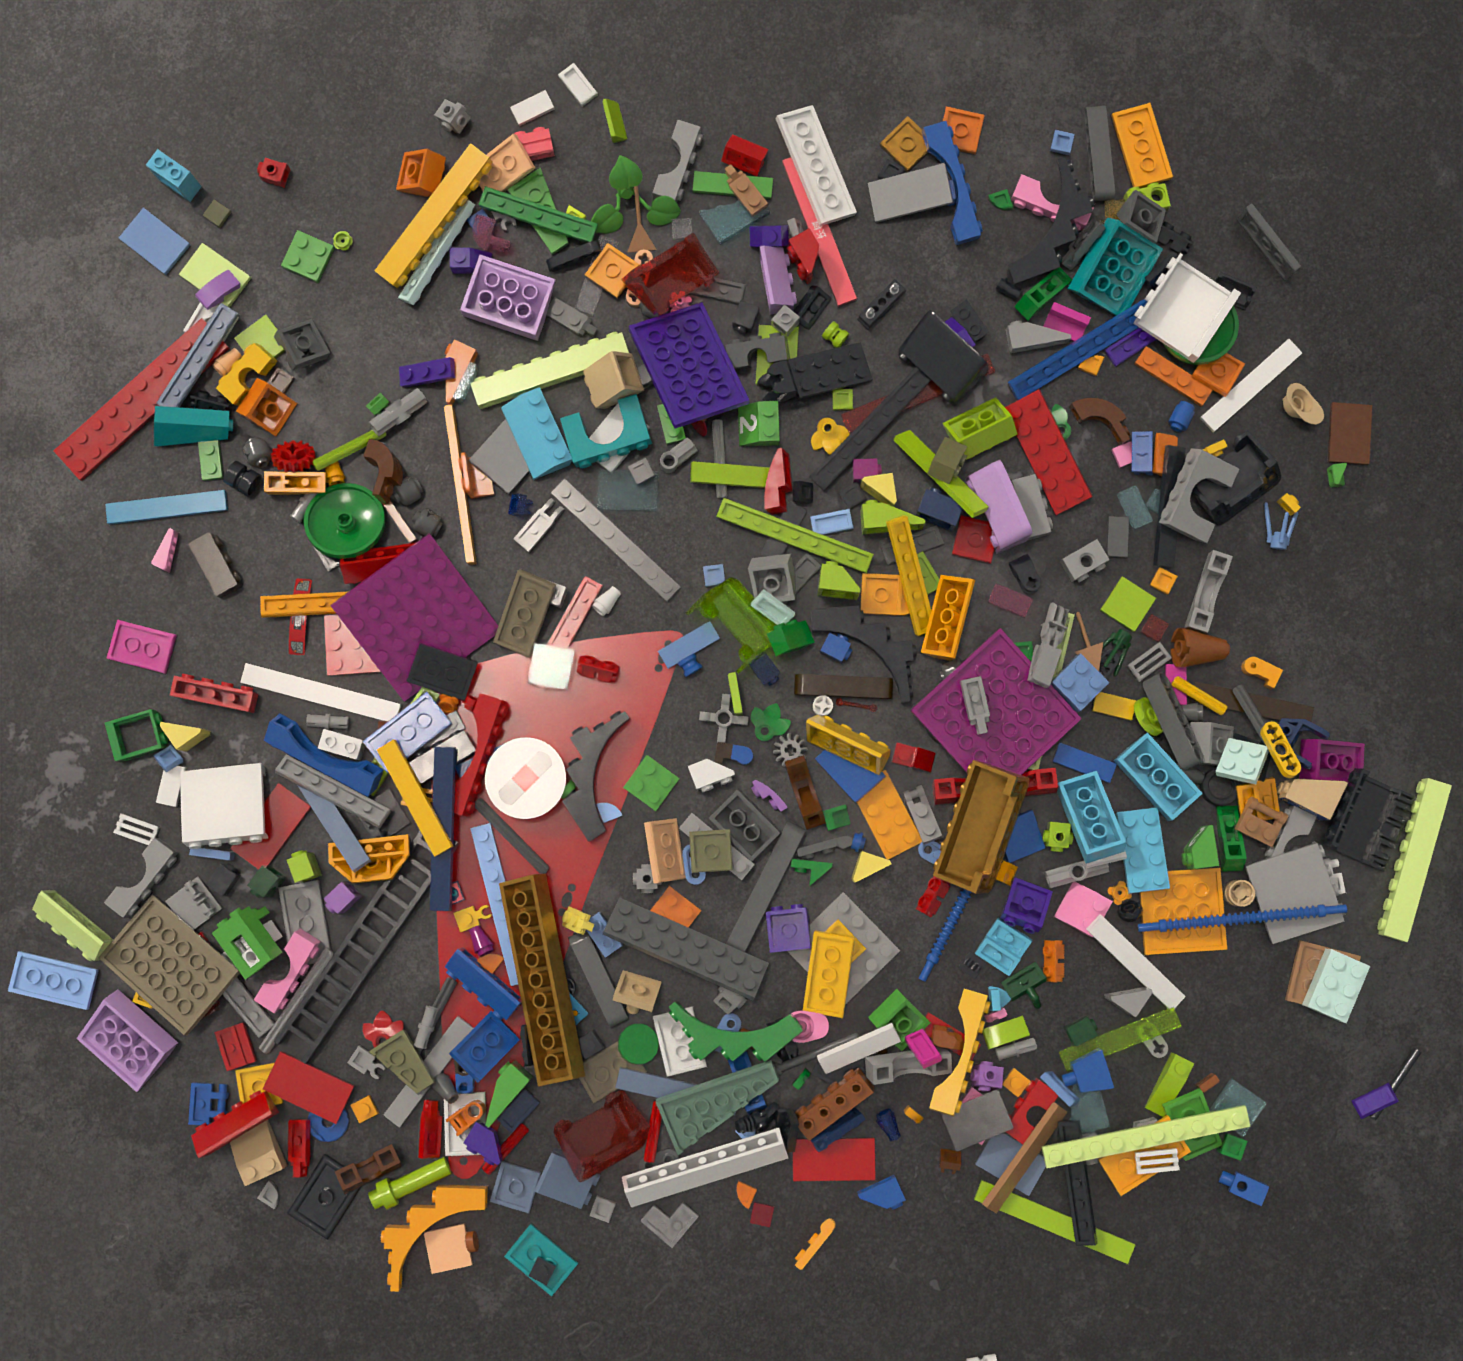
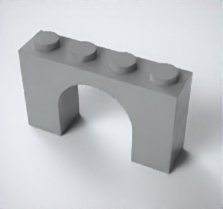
M1191 448L1185 458V464L1178 474L1175 487L1169 495L1166 508L1162 511L1159 523L1195 541L1208 543L1215 524L1194 513L1190 503L1191 492L1194 486L1205 478L1220 486L1232 487L1239 468L1204 450Z

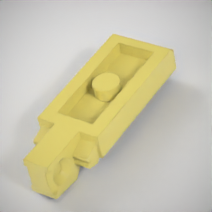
M569 906L562 917V926L584 935L586 930L592 932L594 924L589 922L591 915Z

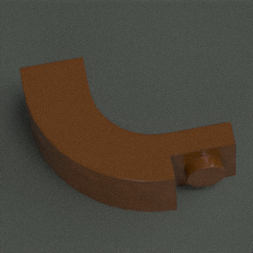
M804 755L785 761L788 777L806 830L826 824Z

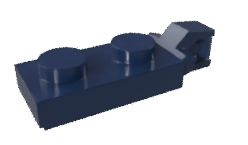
M854 1107L812 1138L811 1142L814 1148L820 1152L835 1140L841 1139L851 1129L858 1127L866 1119Z

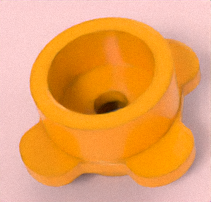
M1119 881L1116 886L1108 888V894L1112 895L1113 902L1116 905H1120L1122 901L1132 897V893L1128 894L1124 881Z

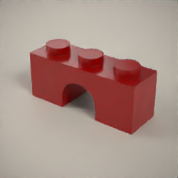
M1037 1078L1035 1081L1031 1080L1025 1088L1026 1094L1023 1098L1019 1097L1013 1106L1015 1110L1011 1115L1009 1114L1014 1129L1006 1131V1133L1021 1144L1025 1143L1035 1128L1027 1121V1111L1033 1106H1040L1047 1111L1058 1097L1050 1087Z

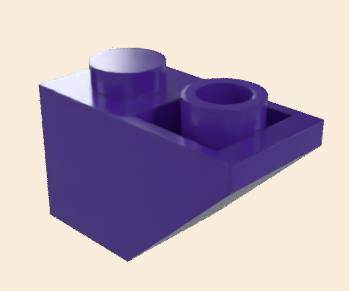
M478 1120L463 1144L467 1145L466 1149L471 1153H479L484 1156L483 1160L493 1166L494 1164L499 1165L503 1157L497 1131L491 1127L488 1128L484 1122Z

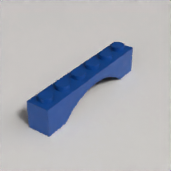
M947 121L923 127L921 133L927 152L935 156L942 164H946V169L954 181L956 209L950 228L955 244L960 245L979 239L981 236L980 232H983L980 220H976V205L974 201L971 202L969 197L971 189L969 183H965L963 177L965 175L964 166L959 164L958 161L959 150L952 141L954 137L952 127L947 125Z
M278 714L269 722L264 741L271 744L274 748L284 751L289 756L297 758L306 765L323 772L326 776L336 779L341 784L367 797L378 788L384 769L367 760L346 761L328 755L318 749L306 737L297 722L282 714Z

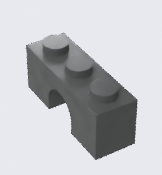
M781 332L769 334L770 338L762 339V336L750 337V341L745 342L742 339L731 340V344L725 345L726 352L734 369L752 367L751 356L758 349L765 351L768 363L790 359L787 336L781 335Z

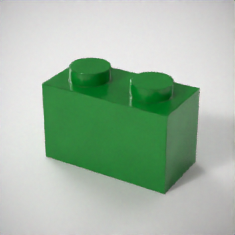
M795 619L786 623V626L785 623H781L773 627L774 631L767 633L775 656L800 650L815 643L806 620L798 622Z

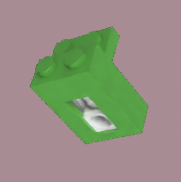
M249 906L241 910L239 907L229 914L231 917L229 920L225 918L217 924L218 929L212 933L245 980L260 971L269 961L283 953L260 922L262 918L270 913L266 906L259 910L257 908L251 910Z

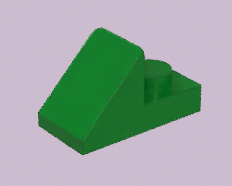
M791 859V867L795 868L794 872L807 873V869H811L809 885L813 884L832 868V863Z

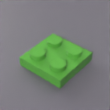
M297 230L281 266L319 283L334 251V246Z
M646 755L623 788L657 811L680 778Z

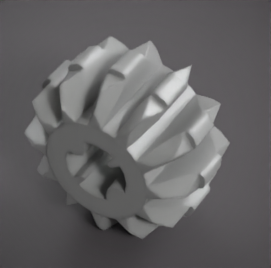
M788 733L787 741H785L783 736L779 737L783 743L782 745L778 742L774 744L780 750H774L773 754H781L776 758V761L778 762L783 758V767L786 766L785 761L803 756L804 754L800 752L808 750L807 747L800 748L805 741L801 740L797 743L798 735H795L794 740H791V734ZM789 745H792V749H796V753L793 752V756H789L784 751Z

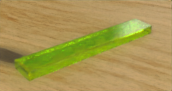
M1174 1007L1094 1037L1077 1047L1071 1046L1059 1051L1066 1071L1072 1070L1070 1062L1095 1049H1102L1105 1057L1180 1028L1182 1025Z

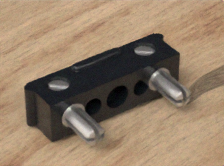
M894 279L864 309L857 320L868 330L894 306V303L906 292L905 288ZM882 301L886 305L880 306L878 303Z

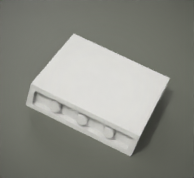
M1180 253L1176 259L1172 257L1166 268L1169 270L1166 274L1162 273L1156 281L1158 287L1155 291L1150 290L1145 298L1148 302L1144 307L1141 305L1134 314L1137 318L1133 324L1194 363L1200 357L1241 292L1236 289L1232 292L1228 291L1181 260L1183 254Z
M261 763L180 771L182 843L189 847V849H199L202 845L219 847L222 843L238 845L242 844V841L250 840L252 843L262 842V839H268V835L265 833L263 776H266V768Z

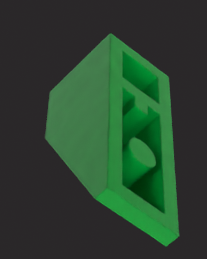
M1059 267L1026 292L1014 307L1029 321L1069 285L1072 279Z
M1217 806L1218 844L1222 871H1243L1247 858L1242 833L1235 830L1239 820L1237 806Z

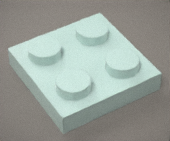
M1229 738L1216 769V775L1256 785L1269 753L1267 746Z

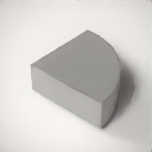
M269 1180L257 1199L273 1209H276L278 1205L279 1192L276 1185Z

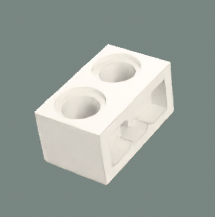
M323 729L318 749L361 761L365 744L363 743L364 740Z

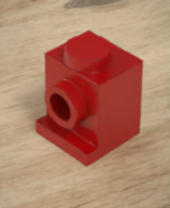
M265 158L264 162L259 163L257 173H259L262 181L285 188L291 169L287 163Z

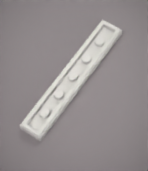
M1288 339L1238 383L1226 397L1220 399L1202 415L1200 419L1214 433L1297 359L1302 352Z
M1099 914L1086 928L1146 988L1152 989V994L1170 1011H1173L1186 997L1102 915Z

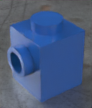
M829 633L820 653L842 663L843 659L848 660L852 649L849 648L851 643L848 642L849 639L841 634L835 636Z

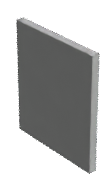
M506 419L469 459L471 464L508 494L529 472V468Z

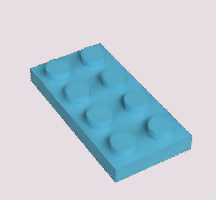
M1158 807L1117 812V821L1126 841L1125 852L1127 859H1124L1123 863L1128 894L1170 889Z

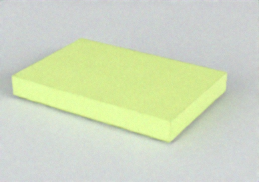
M203 243L179 273L182 278L200 290L212 279L229 269L240 282L239 289L224 296L222 304L229 308L251 279L248 274Z

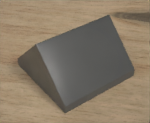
M1134 190L1116 215L1125 225L1155 244L1159 237L1166 209L1139 191Z

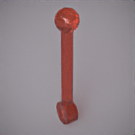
M841 698L836 700L837 706L847 705L869 709L871 712L877 710L875 704L864 705L843 701Z

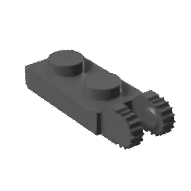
M845 835L798 848L796 850L797 857L802 856L803 860L815 857L814 853L818 851L826 854L833 852V847L836 846L841 849L847 848L852 844V837Z

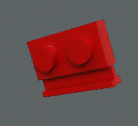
M245 1022L214 1032L227 1071L257 1061Z

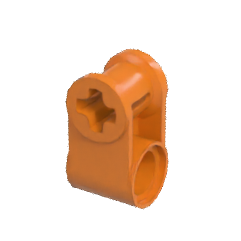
M473 1100L448 1117L446 1122H450L458 1137L485 1114L486 1106L480 1100ZM472 1105L480 1109L479 1115L471 1113L470 1108Z

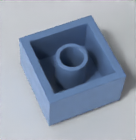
M1082 654L1076 655L1051 681V685L1075 712L1081 711L1109 684L1104 676Z

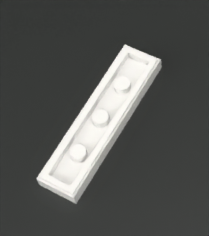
M890 1023L817 1055V1058L825 1074L897 1044L901 1040L893 1024Z

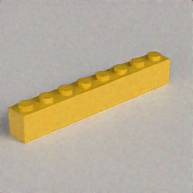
M470 143L375 269V272L397 289L399 286H403L408 279L407 275L410 271L418 267L419 260L423 254H427L432 248L431 244L435 238L438 239L444 232L443 228L447 222L450 223L455 218L456 210L467 202L469 193L476 190L479 186L481 177L489 173L493 161Z

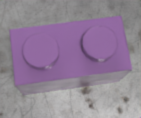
M341 882L324 898L327 902L325 906L333 914L335 912L337 914L346 913L362 895L350 882Z

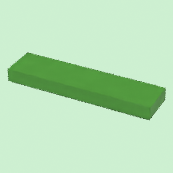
M694 171V193L735 196L727 183L729 178L726 174ZM747 176L764 199H771L773 178Z

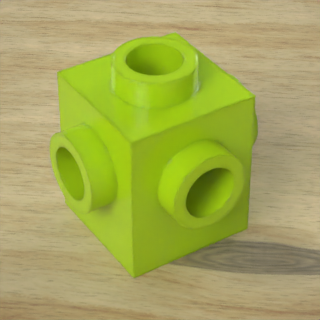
M1048 822L1047 830L1043 832V842H1046V847H1051V851L1063 852V848H1069V844L1072 845L1073 832H1070L1071 824ZM1057 834L1060 836L1059 841L1056 839Z

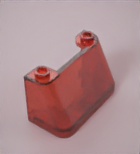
M693 232L685 237L683 241L676 243L649 262L634 268L621 280L653 315L658 313L661 316L670 310L668 306L703 284L707 287L714 283V277L719 272Z
M623 1090L608 1094L602 1108L575 1123L562 1119L554 1126L553 1133L578 1182L586 1181L637 1152L644 1146L651 1126Z

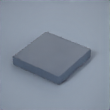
M502 1161L490 1202L530 1213L536 1193L534 1190L540 1179L541 1172Z

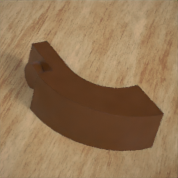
M1084 398L1071 403L1069 406L1079 424L1087 420L1101 421L1110 429L1119 446L1129 441L1130 433L1127 427L1121 424L1127 417L1113 403L1099 398Z
M369 439L363 457L372 466L379 467V474L372 495L381 503L388 504L393 494L394 486H401L402 466L398 458L383 443Z

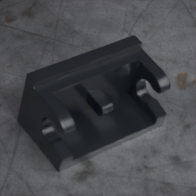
M1221 271L1215 278V282L1228 291L1232 292L1236 289L1241 292L1234 306L1245 311L1251 303V298L1256 292L1257 287Z

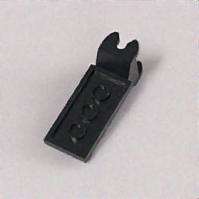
M860 342L776 362L767 369L766 374L758 379L757 384L764 387H772L773 392L767 393L762 399L763 401H778V403H782L797 396V399L868 383L873 379Z

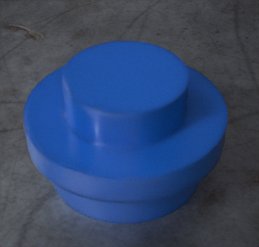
M862 832L854 834L851 849H855V852L864 848L866 838L862 837Z

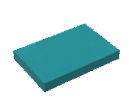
M532 1223L504 1256L550 1296L556 1292L578 1264L575 1259ZM538 1256L557 1265L547 1285L529 1277Z

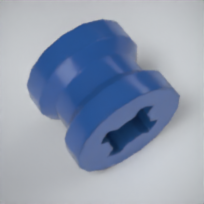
M695 653L678 662L679 667L684 670L685 677L703 668L696 661Z

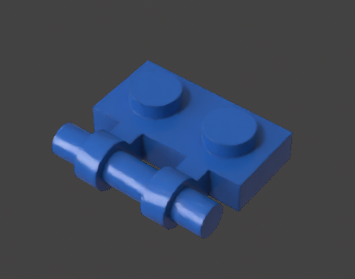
M191 1083L189 1125H202L204 1123L209 1125L211 1124V1117H215L222 1112L228 1113L226 1111V1099L229 1098L227 1084H219V1092H213L214 1083ZM213 1099H218L217 1110H212Z

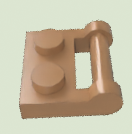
M1250 797L1235 830L1269 847H1273L1282 825L1287 821L1288 814L1282 811L1278 812L1258 802V799ZM1255 809L1275 819L1273 825L1252 815L1253 810Z

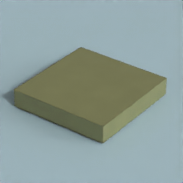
M730 829L689 832L692 873L733 870Z

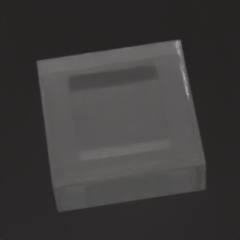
M691 218L672 219L673 240L693 239Z

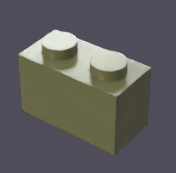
M945 437L932 460L927 475L949 484L953 477L957 478L961 470L960 466L963 467L967 455L964 453L967 446Z

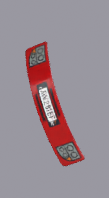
M296 579L293 595L310 594L312 580ZM307 615L290 616L289 654L305 655Z

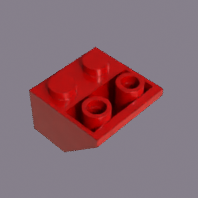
M808 228L790 238L787 247L790 262L796 264L798 276L801 280L805 279L807 284L811 283L819 254V243L811 229Z

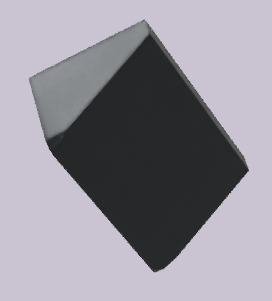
M812 285L793 311L800 317L799 324L807 330H810L832 299L819 286Z

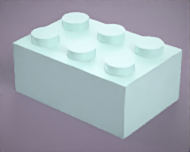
M1325 948L1302 1005L1339 1022L1347 1023L1370 966L1335 950Z

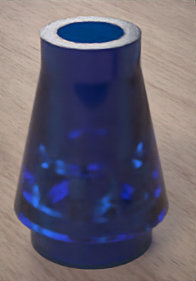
M885 1109L876 1114L877 1124L890 1141L901 1137L895 1113L891 1109Z

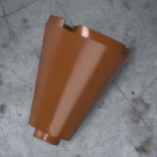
M1177 628L1172 636L1171 642L1175 643L1174 649H1171L1170 652L1174 666L1178 668L1223 660L1230 653V645L1222 638L1187 628Z

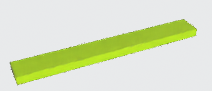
M723 498L716 516L717 518L867 573L874 555Z
M981 1180L974 1200L983 1203L994 1185ZM1012 1192L999 1209L1002 1212L1075 1242L1072 1217ZM1096 1228L1098 1244L1086 1247L1128 1264L1135 1244Z

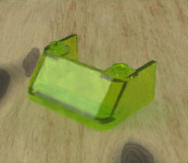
M730 577L703 594L686 614L690 615L699 610L706 618L713 619L717 616L742 645L738 653L744 663L736 670L739 674L772 648L767 633L774 631L773 627L776 624L751 606V602L755 598L739 580Z

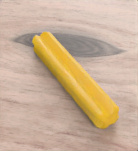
M1176 676L1172 681L1171 685L1217 714L1223 715L1227 710V705L1181 677Z

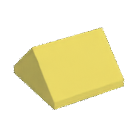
M893 473L867 476L862 479L861 489L879 502L895 507L897 499Z
M160 722V727L175 749L186 752L207 738L211 732L200 728Z
M861 851L851 879L855 883L891 865L890 860Z

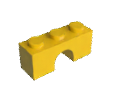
M253 343L245 349L242 358L232 364L231 371L219 380V385L216 389L232 404L239 406L250 390L245 382L247 373L255 370L258 374L266 376L278 361L261 345Z

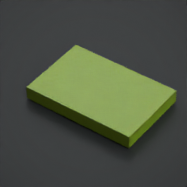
M759 325L758 336H762V339L770 338L769 334L779 333L771 325ZM796 327L787 337L790 359L797 357L799 327ZM763 349L757 350L756 385H758V379L766 374L767 369L774 364L768 363L767 355Z

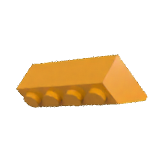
M940 575L921 653L937 659L949 661L955 659L975 583L974 579Z

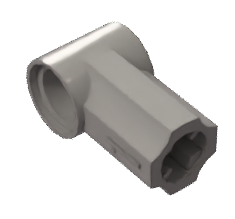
M687 437L670 451L661 455V470L665 473L674 472L678 466L692 457L698 450ZM665 459H672L674 464L666 466L663 461Z

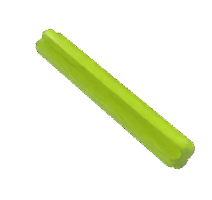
M371 430L313 460V465L319 471L366 447L369 439L379 440L385 437L386 432L377 436Z

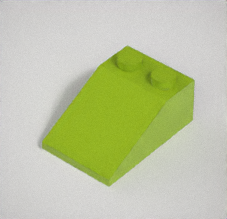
M878 500L866 501V504H862L860 510L862 534L887 533L886 521L903 515L908 517L911 531L922 530L925 525V519L885 503H878Z

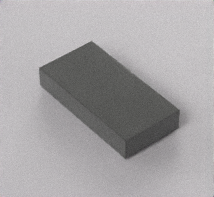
M1108 517V557H1128L1129 517Z

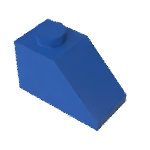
M895 1175L857 1191L860 1199L886 1209L890 1207L892 1210L902 1206V1202L906 1200Z

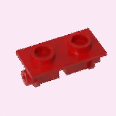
M585 655L584 657L581 656L578 660L576 672L580 673L579 675L594 678L595 672H599L597 680L611 683V681H616V673L620 666L615 665L612 661L605 660L602 662L596 660L593 656Z
M933 876L928 882L924 895L920 897L916 909L929 917H932L933 914L935 915L942 903L936 900V898L939 896L944 899L951 887L949 886L950 883Z

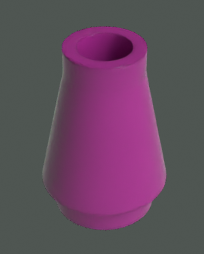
M480 925L469 930L475 954L482 957L494 951L492 947L494 944L481 929Z

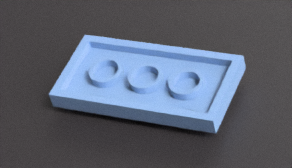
M18 951L8 991L88 1010L99 969Z

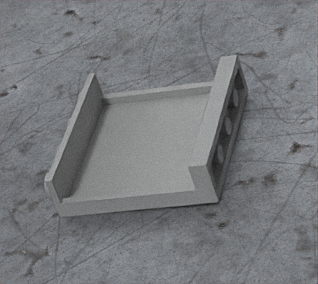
M1314 841L1310 845L1244 865L1249 881L1255 889V898L1261 912H1264V910L1270 912V909L1281 911L1282 908L1293 910L1294 907L1299 909L1300 906L1305 909L1306 906L1311 908L1312 905L1317 907L1320 904L1325 906L1343 905L1342 903L1338 904L1336 896H1339L1336 885L1331 884L1329 877L1332 876L1329 865H1325L1322 857H1326L1322 845L1318 846V843ZM1346 913L1328 914L1326 917L1321 918L1317 915L1315 918L1310 916L1309 919L1305 916L1303 919L1298 917L1297 920L1295 918H1292V920L1286 918L1285 921L1283 919H1280V921L1274 919L1273 922L1268 920L1267 923L1265 920L1263 921L1272 944L1344 922L1343 916Z

